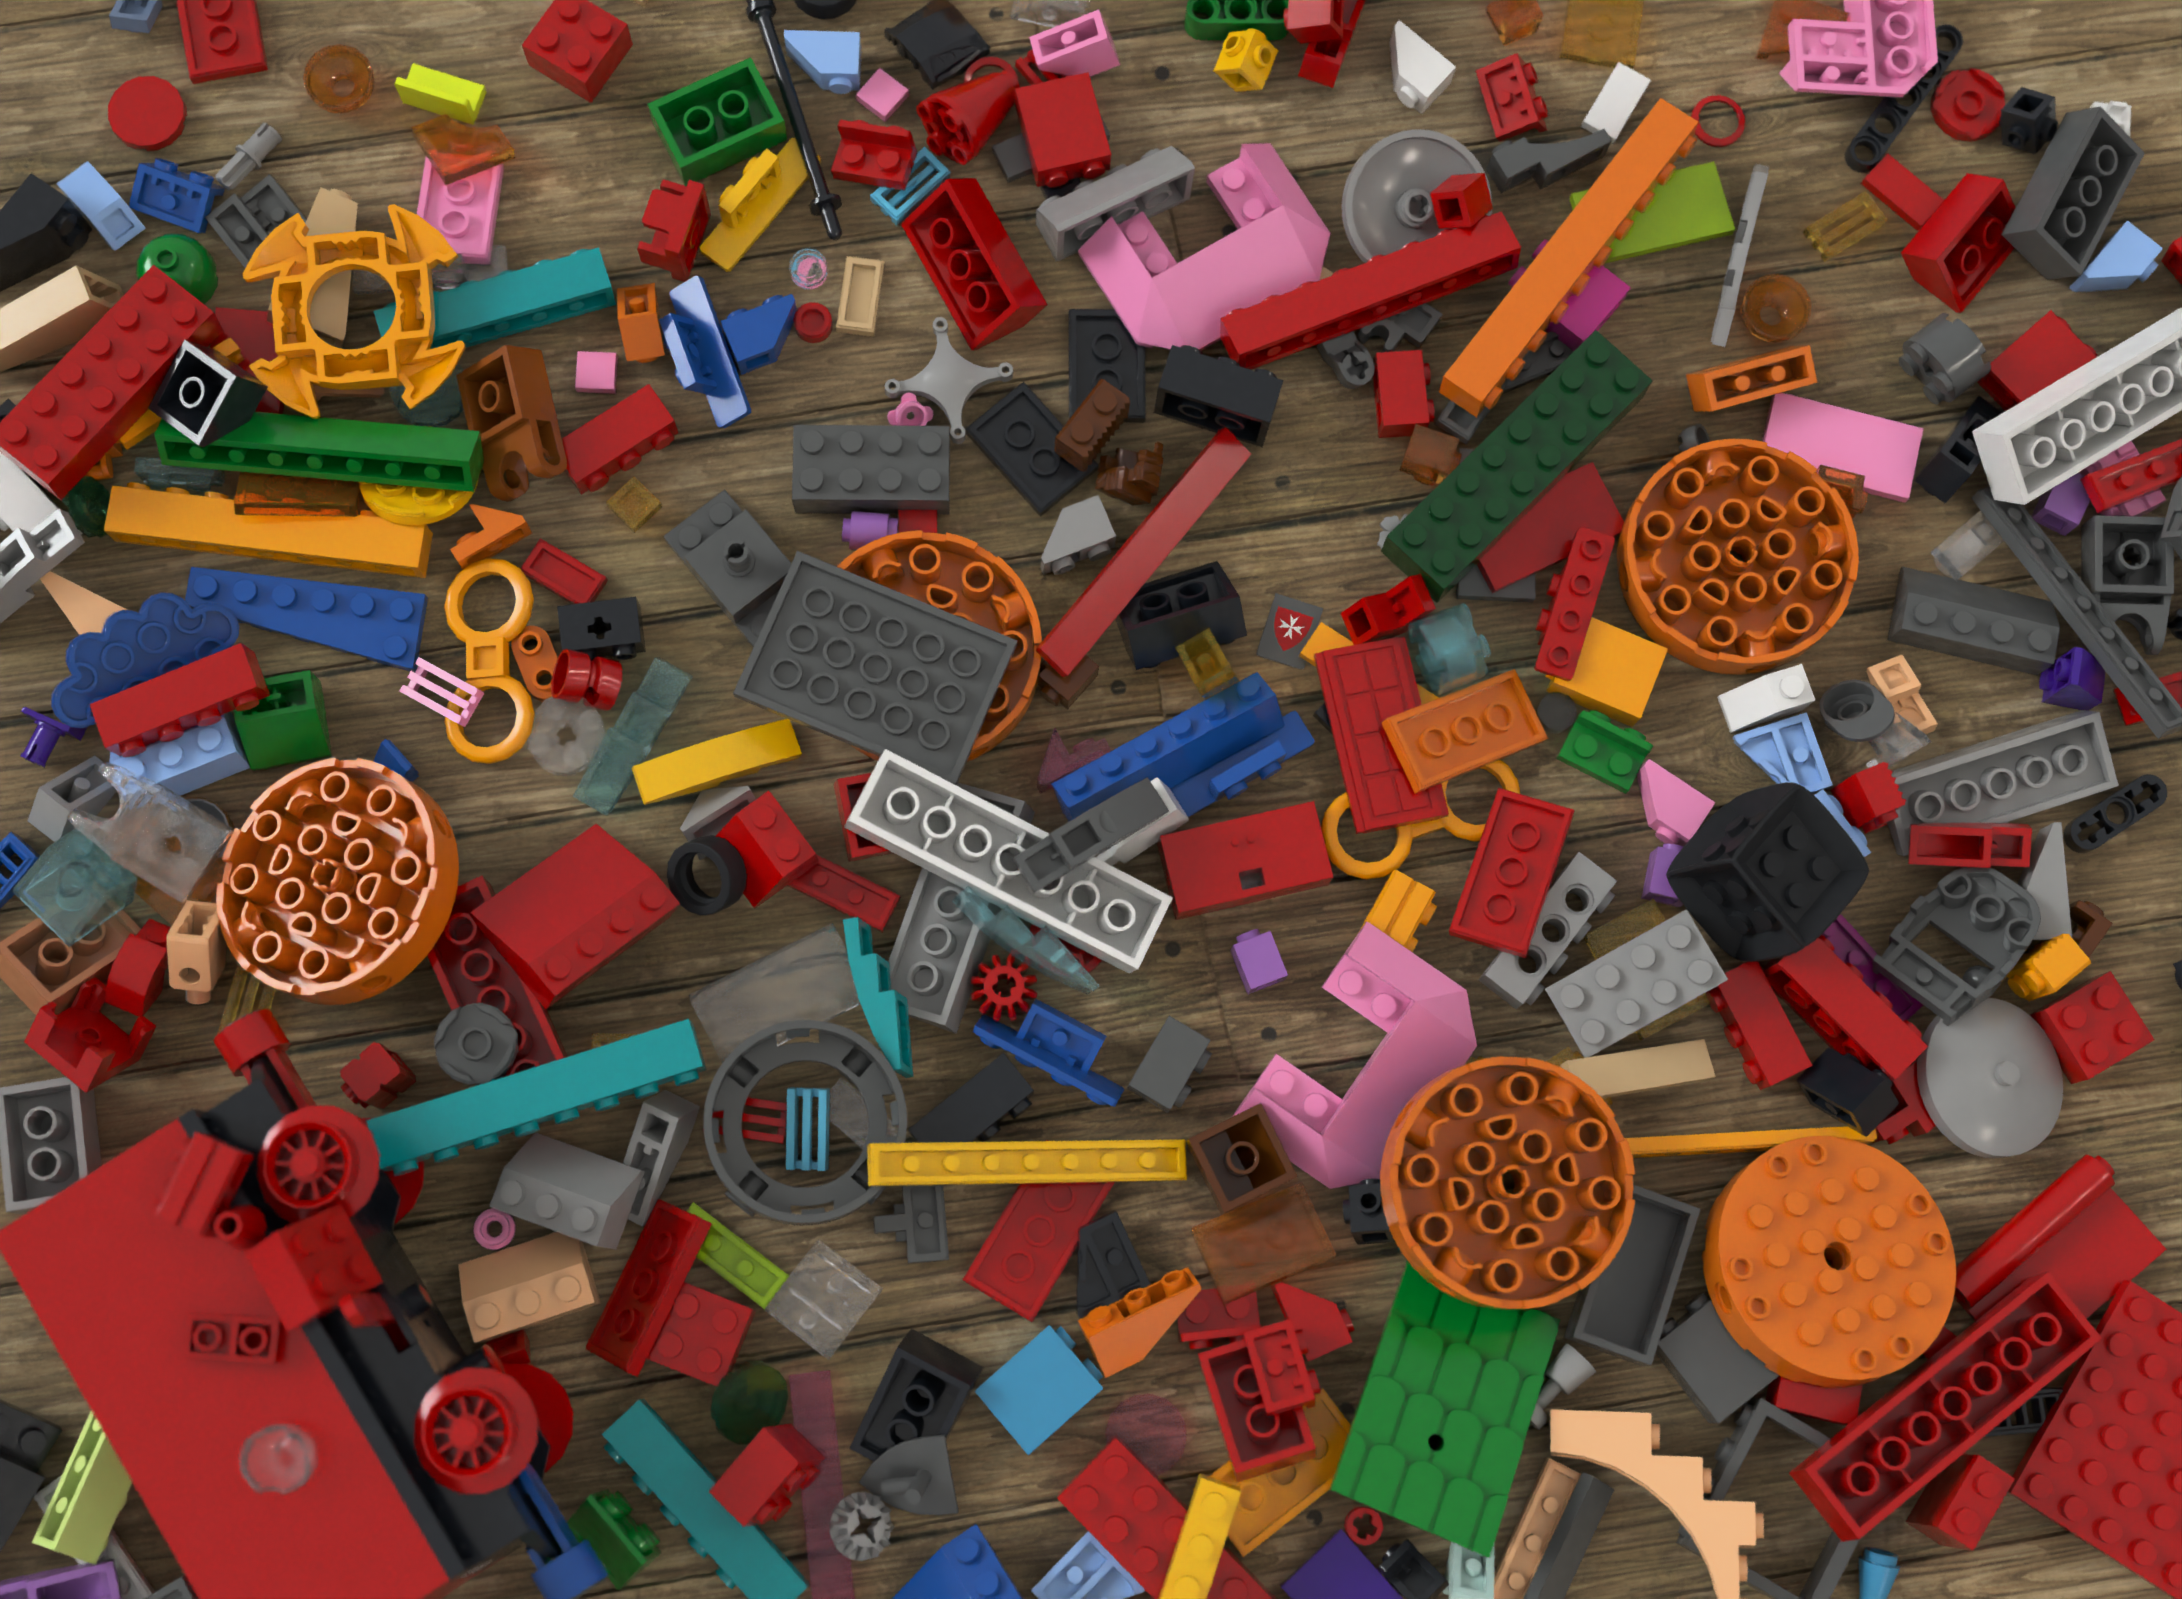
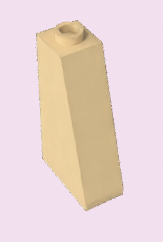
M320 187L305 222L309 228L306 236L354 232L358 203L352 201V197L341 190L330 189L329 191ZM352 270L339 272L324 281L314 294L310 308L311 323L317 336L324 342L343 349L346 336ZM272 301L267 313V321L273 323Z
M76 265L0 308V372L80 341L123 297L124 294L120 285Z

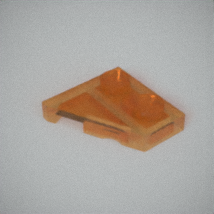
M1774 0L1755 58L1762 60L1767 59L1769 55L1789 53L1790 57L1788 25L1793 19L1846 22L1849 13L1812 0Z

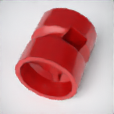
M566 648L560 653L554 667L551 681L552 697L571 703H578L583 699L584 704L588 707L608 711L614 706L620 691L622 665L619 661L599 656L591 661L587 653Z

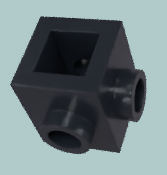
M2021 87L2001 109L1999 125L2002 127V144L2036 155L2046 142L2052 140L2058 129L2055 97Z
M1365 1179L1360 1181V1185H1349V1199L1343 1200V1216L1345 1224H1350L1351 1234L1357 1245L1395 1242L1383 1210L1380 1179Z

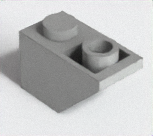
M1099 495L1062 508L1041 557L1043 575L1053 572L1054 575L1063 574L1073 569L1078 561L1089 558L1090 561H1095L1111 553V549L1115 547L1116 534Z

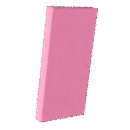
M1781 392L1772 395L1763 442H1766L1767 446L1786 453L1791 451L1802 457L1818 469L1816 473L1826 483L1905 503L1910 497L1923 428Z

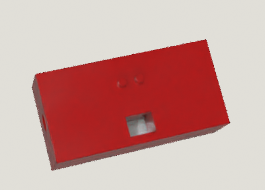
M1314 801L1159 836L1157 843L1169 896L1173 897L1171 904L1175 920L1327 886L1333 879Z

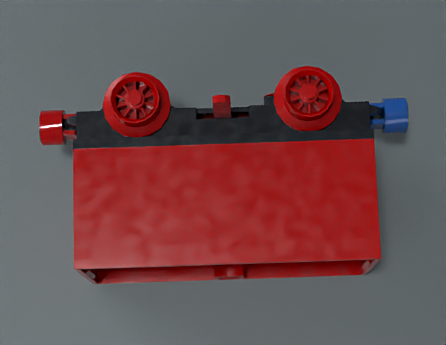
M270 1009L256 1010L236 1019L224 1027L213 1040L234 1077L244 1076L249 1084L248 1086L208 1111L191 1109L0 1230V1252L199 1599H441L520 1548V1545L523 1543L528 1545L526 1547L527 1553L538 1570L531 1577L544 1599H577L606 1580L605 1577L608 1576V1573L587 1539L581 1543L577 1541L543 1484L544 1474L564 1456L573 1436L574 1411L566 1389L551 1373L531 1364L503 1365L498 1355L488 1345H483V1347L481 1346L466 1356L393 1234L394 1225L414 1208L424 1187V1161L417 1162L419 1169L398 1176H394L393 1170L388 1172L380 1169V1153L373 1133L368 1129L367 1120L373 1118H358L356 1115L336 1106H317L286 1054L291 1044ZM195 1132L209 1134L254 1155L228 1211L238 1205H251L259 1209L266 1221V1232L261 1241L280 1229L341 1204L383 1280L381 1284L367 1293H348L338 1300L339 1309L290 1332H287L280 1319L275 1364L182 1359L188 1312L280 1318L245 1254L250 1249H235L217 1234L215 1238L202 1237L155 1216L159 1207L155 1203L157 1192L165 1180H172L180 1164L175 1161L177 1151L182 1142L188 1137L192 1138ZM235 1221L234 1232H235L236 1229H237V1222H236V1221Z

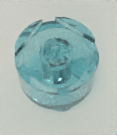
M1465 603L1451 606L1409 624L1410 643L1418 642L1420 654L1414 656L1417 665L1428 686L1433 691L1439 690L1438 695L1482 679L1488 674L1485 658L1491 655L1490 647L1484 635L1480 634L1477 636L1472 626V614Z

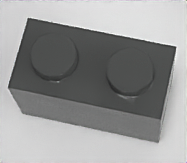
M1169 1016L1131 1079L1127 1089L1166 1113L1170 1111L1173 1105L1181 1108L1192 1087L1186 1084L1191 1073L1194 1070L1201 1074L1212 1055L1211 1052L1206 1050L1211 1040Z

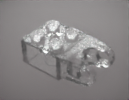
M103 762L98 771L119 794L120 806L117 813L112 818H102L75 808L70 811L67 819L77 830L107 853L111 860L179 902H185L191 898L229 841L234 829L167 787L121 766ZM176 836L180 840L179 844L182 845V849L172 853L167 849L171 843L165 840L166 837L172 838Z

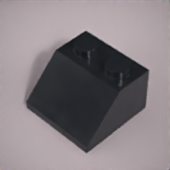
M184 340L148 409L194 443L205 447L249 422L268 386L219 351Z

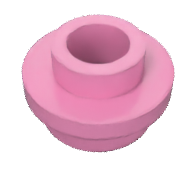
M494 1208L482 1212L474 1224V1236L477 1242L491 1250L506 1247L513 1240L516 1231L513 1217ZM498 1221L502 1225V1232L499 1236L492 1237L488 1231L491 1223Z

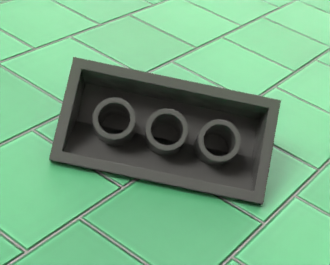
M1901 567L1887 640L2032 675H2039L2054 665L2060 625L2051 601Z

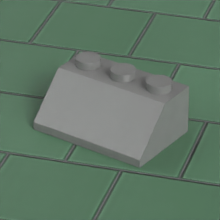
M535 1133L503 1168L489 1207L591 1245L616 1250L645 1171L540 1133Z

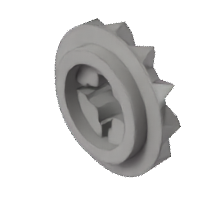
M866 1492L852 1493L844 1497L834 1508L830 1519V1535L837 1550L845 1557L857 1561L868 1560L878 1557L879 1553L886 1546L890 1545V1534L895 1526L891 1523V1509L885 1506L880 1500V1496ZM859 1515L862 1519L874 1518V1521L871 1522L872 1524L867 1528L868 1538L864 1533L850 1535L860 1524Z

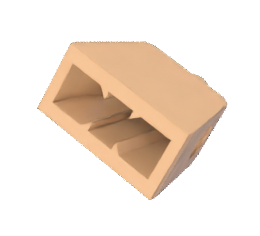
M187 900L166 935L170 986L173 989L185 990V999L191 1004H204L210 1001L211 991L214 989L225 968L227 944L221 932L216 903Z

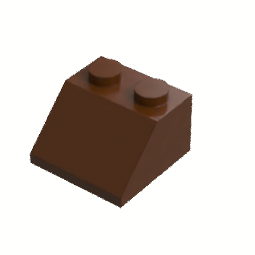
M1261 1103L1186 1141L1190 1153L1221 1215L1298 1177Z

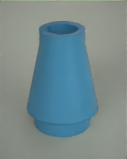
M1865 1547L1863 1556H1859V1599H1887L1901 1568L1897 1565V1554L1879 1548Z

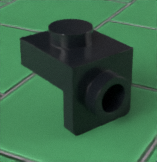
M1406 1539L1401 1545L1397 1543L1390 1547L1382 1558L1383 1563L1379 1566V1570L1405 1599H1436L1449 1585L1447 1579L1416 1549L1409 1539Z

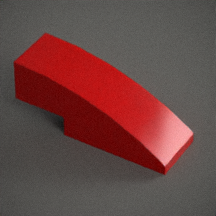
M1366 0L1344 1L1343 39L1309 43L1300 67L1299 77L1331 88L1334 87Z
M2017 823L1910 824L1908 864L1991 868V866L2030 868L2032 828L2028 824Z

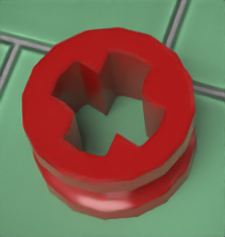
M1364 1506L1355 1507L1345 1517L1344 1529L1347 1536L1353 1542L1364 1546L1371 1545L1378 1541L1382 1535L1383 1522L1380 1515L1373 1509ZM1364 1514L1370 1515L1369 1523L1374 1526V1531L1371 1535L1365 1533L1364 1537L1360 1538L1357 1536L1358 1528L1353 1526V1521L1356 1517L1362 1519Z

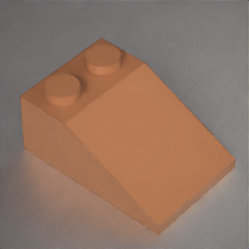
M94 881L0 942V978L35 1015H37L42 1006L51 1001L57 1004L54 1013L59 1014L72 1006L83 983L94 977H97L102 982L109 976L114 960L130 933L137 935L141 928Z

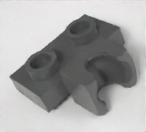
M1425 303L1362 327L1357 335V340L1364 344L1370 337L1380 336L1385 341L1382 352H1394L1403 338L1420 348L1441 320L1443 314Z

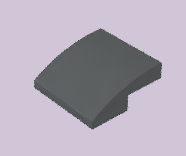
M271 174L266 176L241 198L234 193L205 217L244 268H246L255 249L274 228L296 213H299L304 222L307 220L306 216Z

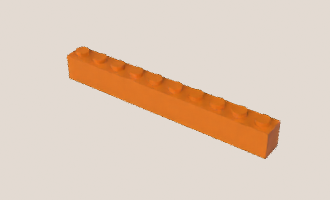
M1660 98L1445 373L1439 393L1476 418L1485 407L1491 410L1504 391L1500 388L1507 378L1511 381L1515 380L1525 365V361L1522 359L1530 350L1535 353L1547 336L1544 330L1551 322L1557 325L1569 308V305L1566 303L1572 294L1578 297L1586 288L1591 279L1587 275L1594 266L1600 269L1612 252V249L1609 247L1616 238L1620 241L1624 239L1634 223L1631 218L1636 211L1643 213L1655 196L1652 192L1658 183L1664 186L1676 169V166L1673 164L1679 156L1685 159L1697 142L1693 135L1698 121L1664 99Z

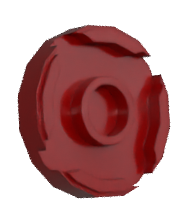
M1970 68L1969 71H1960L1961 69L1950 72L1941 79L1931 96L1930 110L1935 123L1945 134L1956 140L1973 142L1985 139L2000 126L2001 109L2005 106L2003 87L1992 75L1980 69Z
M138 76L124 82L113 93L108 104V121L113 132L124 144L133 149H146V151L160 150L171 145L182 134L185 127L183 123L185 115L187 116V107L181 94L167 80L155 76Z

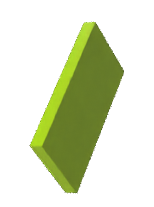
M1715 162L1677 169L1664 186L1658 183L1652 191L1655 196L1648 208L1643 213L1636 211L1631 218L1634 223L1624 239L1620 241L1616 238L1609 246L1612 252L1605 263L1732 235L1736 229ZM1588 190L1571 194L1569 200L1572 210Z

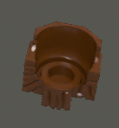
M1156 442L1152 452L1147 449L1135 452L1117 448V454L1114 459L1108 455L1100 456V467L1098 468L1100 473L1097 474L1098 479L1096 480L1097 486H1095V489L1132 506L1151 504L1152 496H1157L1164 459L1162 458L1163 444Z

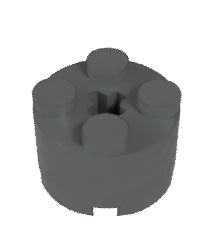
M1947 313L1940 314L1903 343L1904 355L1898 359L1901 368L1908 375L1914 376L1916 374L1925 385L1923 387L1925 396L1936 405L1942 401L1952 402L1991 370L1990 361L1984 365L1981 355L1986 350L1979 338L1958 318L1954 322L1946 320L1949 316Z

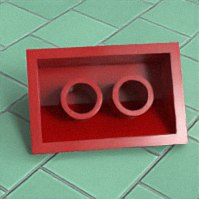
M1967 173L1901 252L1913 280L1957 313H1962L2015 249L2002 236L2016 208L2004 179Z

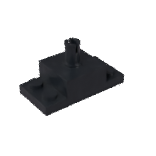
M1 1399L0 1552L44 1481L45 1476L40 1467L62 1432L59 1425Z

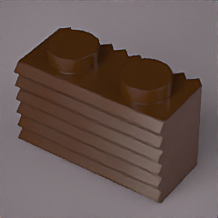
M1100 379L1055 437L1054 451L1080 471H1087L1088 465H1092V460L1096 459L1098 453H1101V448H1104L1106 442L1110 441V437L1115 435V430H1119L1120 424H1124V418H1128L1129 397L1106 380Z

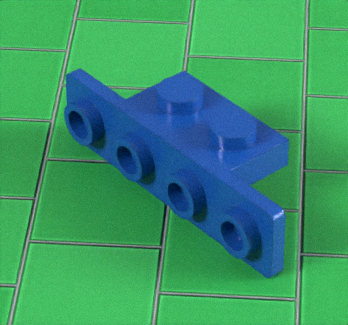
M694 276L669 292L676 314L669 313L659 319L664 333L663 342L671 352L676 366L675 375L679 383L686 390L706 394L717 426L726 428L749 415L751 407L704 279L700 276Z
M1296 711L1288 713L1282 717L1285 725L1282 728L1170 788L1187 817L1193 816L1225 796L1228 800L1237 797L1249 788L1247 783L1259 776L1262 780L1271 777L1282 769L1280 764L1311 747L1314 744V738Z
M1035 999L1019 1031L1000 1022H995L993 1018L987 1015H982L972 1031L980 1036V1040L987 1046L1007 1050L1014 1054L1016 1060L1021 1064L1031 1068L1036 1066L1050 1073L1051 1078L1057 1083L1068 1087L1073 1085L1086 1092L1087 1097L1097 1104H1109L1115 1107L1124 1091L1122 1086L1090 1070L1107 1036L1038 999Z

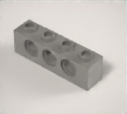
M1578 852L1571 858L1549 888L1527 954L1536 963L1535 972H1524L1518 964L1519 956L1500 951L1478 980L1515 1009L1525 1002L1531 1006L1545 988L1540 982L1549 971L1554 975L1567 960L1568 955L1563 952L1571 941L1578 944L1592 927L1587 922L1592 913L1596 910L1601 914L1612 901L1615 894L1610 890L1617 880L1582 853ZM1572 893L1581 899L1583 904L1581 911H1573L1567 906L1565 901L1566 894ZM1543 924H1551L1558 929V942H1550L1544 938L1542 934Z

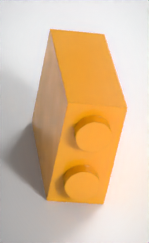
M1591 617L1572 680L1565 681L1545 674V678L1550 679L1546 692L1589 710L1601 712L1613 720L1633 727L1642 717L1668 648Z

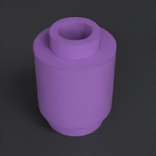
M852 511L851 519H843L842 541L849 542V550H857L874 540L898 533V518H889V514Z

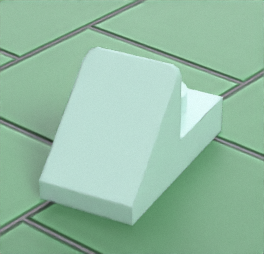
M1451 1542L1444 1576L1449 1585L1442 1591L1445 1595H1449V1599H1494V1545L1490 1558Z

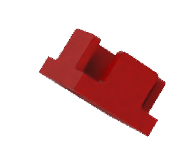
M663 179L660 190H652L642 217L643 226L654 229L656 232L651 244L639 242L637 250L641 262L671 272L673 279L686 282L689 279L711 217L704 184L689 180L687 186Z

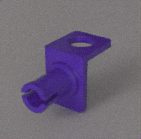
M23 706L20 712L34 720L37 727L20 757L45 768L46 762L60 736L65 737V735L81 741L88 727L73 728Z

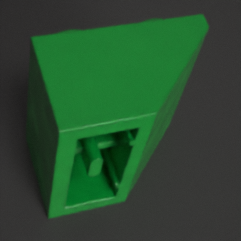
M311 670L264 678L270 696L260 699V703L249 710H233L235 724L252 771L332 757L322 684Z

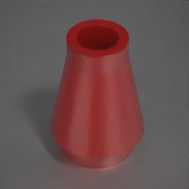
M238 1205L228 1212L219 1215L215 1221L214 1229L216 1234L231 1247L246 1250L253 1248L263 1239L266 1232V1221L262 1212L256 1207ZM235 1221H236V1222H237V1229H236V1231L234 1232Z

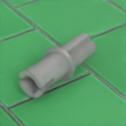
M263 122L243 145L238 144L235 147L237 153L216 174L215 178L219 184L227 190H232L253 168L260 169L262 166L261 161L282 141L280 134L273 127Z

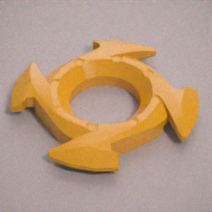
M395 204L388 206V212L397 240L386 237L384 233L372 231L306 236L309 228L299 213H296L274 228L255 249L242 273L243 279L250 283L274 278L271 301L275 352L278 357L270 362L260 358L250 364L249 367L259 381L268 386L267 391L287 407L312 419H319L321 415L313 384L337 390L404 386L406 389L402 398L411 410L439 389L453 373L465 350V343L463 341H456L430 349L435 330L431 270L439 264L448 268L458 258V255L444 236L419 215ZM347 270H365L380 276L391 286L396 300L394 320L388 331L375 343L359 349H341L324 342L315 333L310 318L312 299L320 285L331 276Z

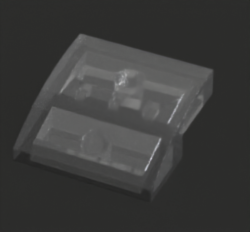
M818 1239L764 1311L826 1359L830 1360L880 1295L883 1288Z

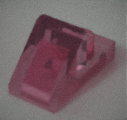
M1054 728L1037 779V789L1040 794L1053 788L1052 783L1111 752L1106 739L1103 738L1097 742L1093 738L1086 739L1072 748L1074 753L1069 755L1056 728Z

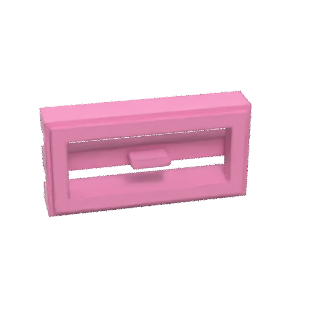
M418 657L415 662L418 665L416 672L410 671L407 678L411 680L408 686L402 685L400 692L466 727L484 692ZM428 671L471 694L472 696L469 701L425 679ZM420 685L464 708L461 715L418 693Z

